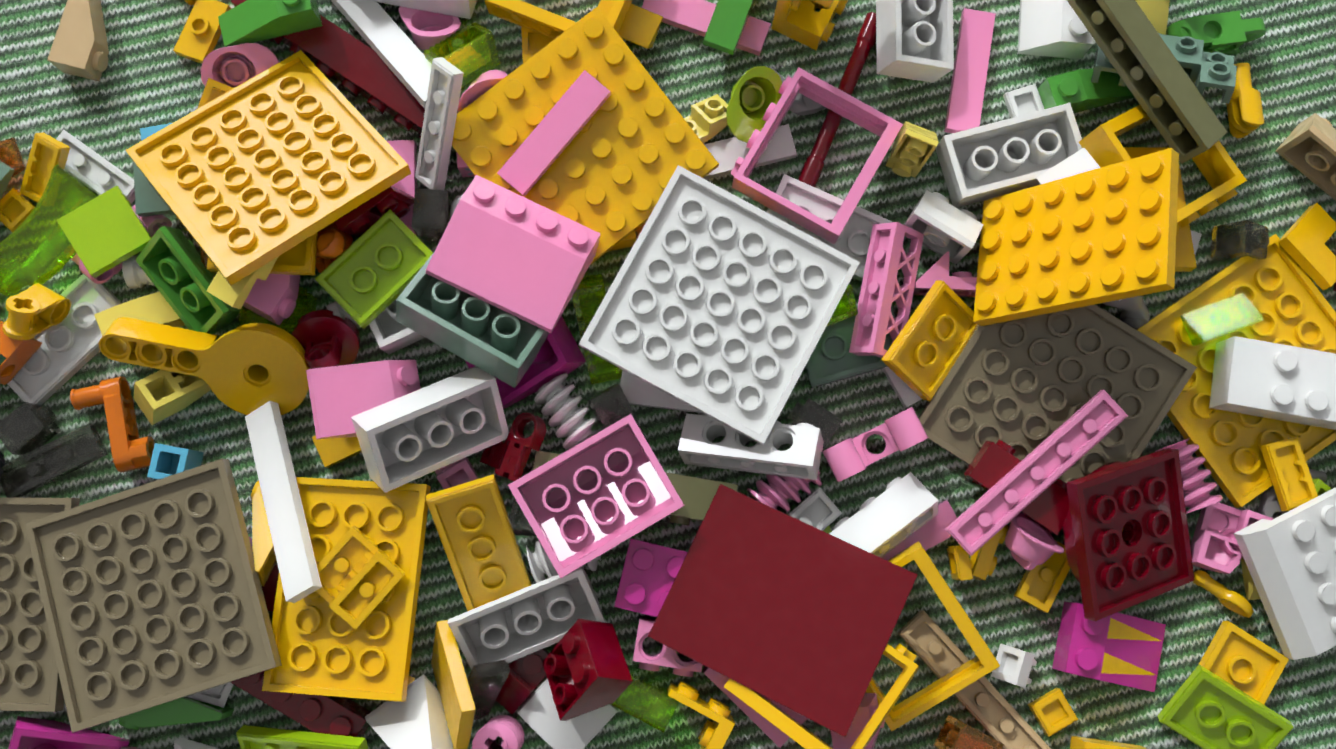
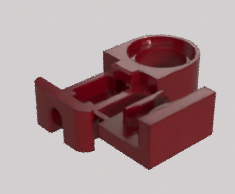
M530 413L518 415L512 423L505 443L501 441L485 448L480 462L494 467L497 475L512 481L521 478L531 450L539 451L546 434L544 420ZM533 421L534 431L530 437L525 438L523 434L524 427L528 422Z

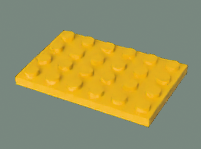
M1169 148L984 200L982 224L984 225L980 236L973 322L979 326H986L1173 290L1175 286L1179 154L1173 148Z
M296 477L317 565L346 532L355 525L403 570L405 575L355 630L328 607L330 604L316 592L309 594L296 603L286 602L279 573L271 625L282 666L264 672L262 691L405 702L428 515L426 495L430 494L431 486L427 484L406 483L385 493L374 481Z

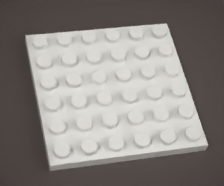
M678 165L581 338L579 346L763 445L860 262Z

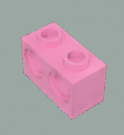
M640 617L633 661L639 662L640 669L659 671L660 666L673 668V674L693 677L694 671L702 672L703 664L693 659H681L675 650L664 644L661 651L657 654L652 655L645 652L642 644L644 639L648 637L655 620Z

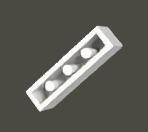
M910 472L903 478L897 477L892 480L886 487V491L877 498L870 497L861 505L860 511L852 517H844L838 521L833 531L829 534L882 558L938 515V500Z

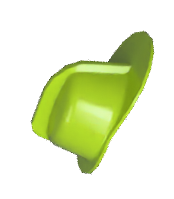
M766 66L753 67L747 70L733 86L726 117L731 133L738 140L748 143L755 129L761 132L766 123L762 119L771 102L777 105L782 96L778 93L782 80L771 68Z

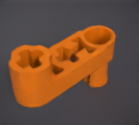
M124 376L102 380L99 385L71 390L70 400L76 410L104 404L112 458L119 472L122 473L150 466L155 442L151 436L139 438L131 389Z

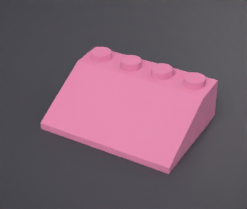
M476 175L459 200L426 268V274L552 333L596 255L601 234Z
M631 414L508 485L560 578L685 506Z

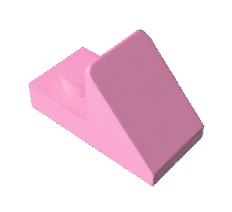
M947 251L915 282L913 295H926L936 280H942L959 297H975L977 277H972L971 272H954L952 276H949V251Z

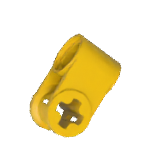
M33 284L25 291L10 296L6 300L5 307L9 313L8 320L3 324V332L6 336L15 340L32 339L42 331L61 323L70 311L71 301L42 284Z

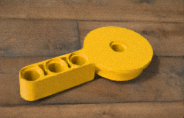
M120 317L112 322L99 341V349L108 359L202 378L221 402L245 415L250 414L268 401L279 404L281 415L287 414L302 403L309 390L306 373L309 367L304 358V348L290 333L270 324H244L223 334L216 340L218 335Z

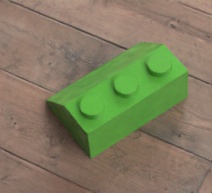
M168 226L160 227L135 259L189 330L213 334L228 326L242 311L241 309L231 307L207 292L216 273L207 269V264L196 251L194 244L185 237L180 229Z

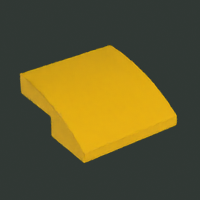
M353 525L317 565L322 587L315 592L330 604L328 606L356 630L405 573L372 540Z

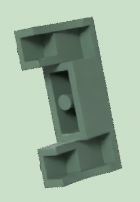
M1158 33L1201 95L1205 87L1223 89L1222 103L1230 102L1236 84L1237 66L1234 65L1235 56L1225 55L1221 52H1204V40L1194 39L1189 36L1178 37ZM1097 46L1091 79L1093 83H1098L1101 71L1117 73L1099 46ZM1120 77L1118 86L1125 87L1126 84Z

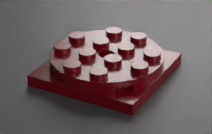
M1166 448L1128 462L1117 461L1107 463L1087 476L1066 483L1069 509L1063 523L1065 551L1068 566L1080 583L1085 619L1098 621L1194 581L1178 449Z

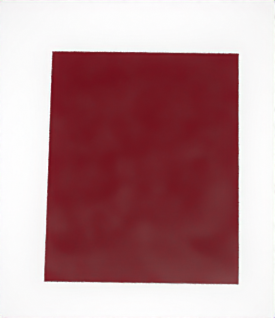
M720 484L648 637L846 737L918 575Z

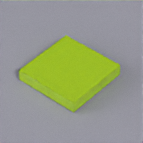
M118 186L111 188L56 220L89 274L94 278L141 252L152 238L127 197Z

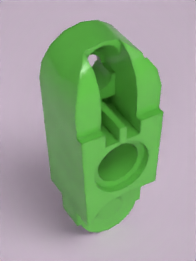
M1240 11L1185 18L1171 24L1166 30V35L1189 36L1194 39L1204 40V52H1221L1225 55L1240 53L1239 47L1266 34L1263 19L1251 18L1242 20Z

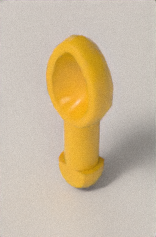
M1202 570L1194 572V581H1192L1194 584L1201 586L1216 596L1223 606L1234 613L1246 618L1252 616L1253 607L1245 597L1229 590Z

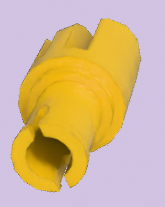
M1249 63L1234 64L1237 66L1235 89L1230 102L1226 103L1229 130L1232 136L1237 139L1246 137L1264 124L1260 91L1252 88L1251 66Z

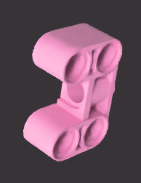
M913 407L885 420V423L853 439L851 437L822 451L837 482L865 470L866 466L898 450L901 452L928 439ZM877 434L884 438L886 447L883 452L874 454L867 449L866 442L871 435Z

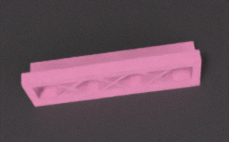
M899 222L873 225L849 353L857 356H877L883 358L887 350H884L886 335L890 333L893 343L908 322L924 238L923 233ZM904 236L911 239L909 253L907 254L903 248ZM900 268L904 274V281L901 286L897 280V273ZM893 301H896L898 306L896 318H893L891 313Z

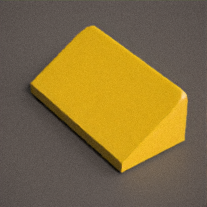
M600 0L598 4L599 10L606 18L614 0ZM631 3L618 34L621 38L647 49L652 48L663 16Z

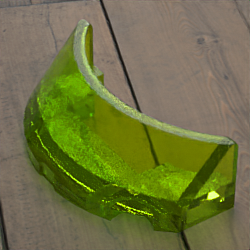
M58 164L52 169L47 187L36 207L11 235L0 242V293L7 297L17 295L19 290L27 285L44 284L61 271L65 264L76 255V251L56 220L97 196L86 185Z

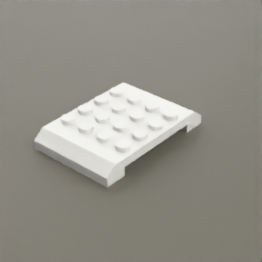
M1335 487L1273 520L1261 519L1234 533L1283 655L1292 660L1318 656L1336 646Z

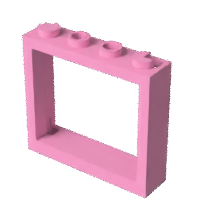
M798 67L792 78L788 76L783 81L778 92L782 96L777 105L771 102L762 119L766 123L761 132L755 129L746 146L750 150L745 159L739 157L735 162V166L730 173L734 176L732 188L835 245L903 124ZM798 93L880 137L831 224L749 179Z

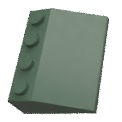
M432 254L396 299V321L515 388L533 363L549 332L426 274V268L433 256Z

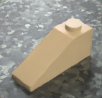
M67 0L47 60L63 73L100 81L102 72L108 66L109 54L101 0Z

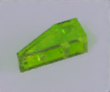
M602 274L583 277L572 296L581 338L606 295ZM584 349L591 385L621 378V368Z

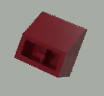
M390 186L334 221V223L341 232L361 237L389 210L400 219L410 211L409 206L417 201L413 196Z
M578 619L543 660L544 671L547 675L553 701L561 721L570 720L614 703L633 682L616 632L611 623Z

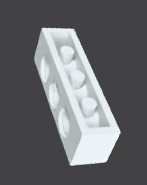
M686 413L678 446V452L684 464L817 480L824 444L820 428H816L808 423H798L796 425L782 424L776 420L763 445L757 442L754 446L746 447L745 444L752 440L704 413ZM725 436L721 442L712 443L715 438ZM783 444H792L788 450H778Z

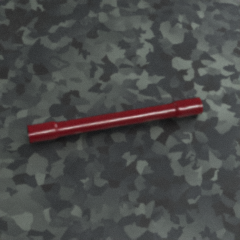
M874 12L867 13L857 36V43L838 86V89L851 96L870 50L876 42V13ZM830 109L826 114L811 153L806 158L798 177L799 181L813 187L817 185L824 168V161L843 118Z

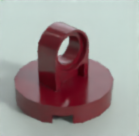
M330 310L312 311L303 315L293 328L292 336L304 348V358L309 369L349 365L357 358L360 347L359 331L352 320L346 316L344 320L340 316L333 315V311Z

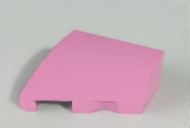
M1220 502L1201 508L1190 546L1193 566L1218 573L1230 574L1240 564V559L1243 557L1234 533L1261 519L1273 520L1274 518L1248 509L1239 510Z

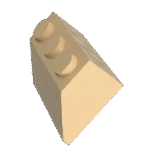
M1314 113L1299 123L1275 152L1336 201V129L1333 128L1327 119Z

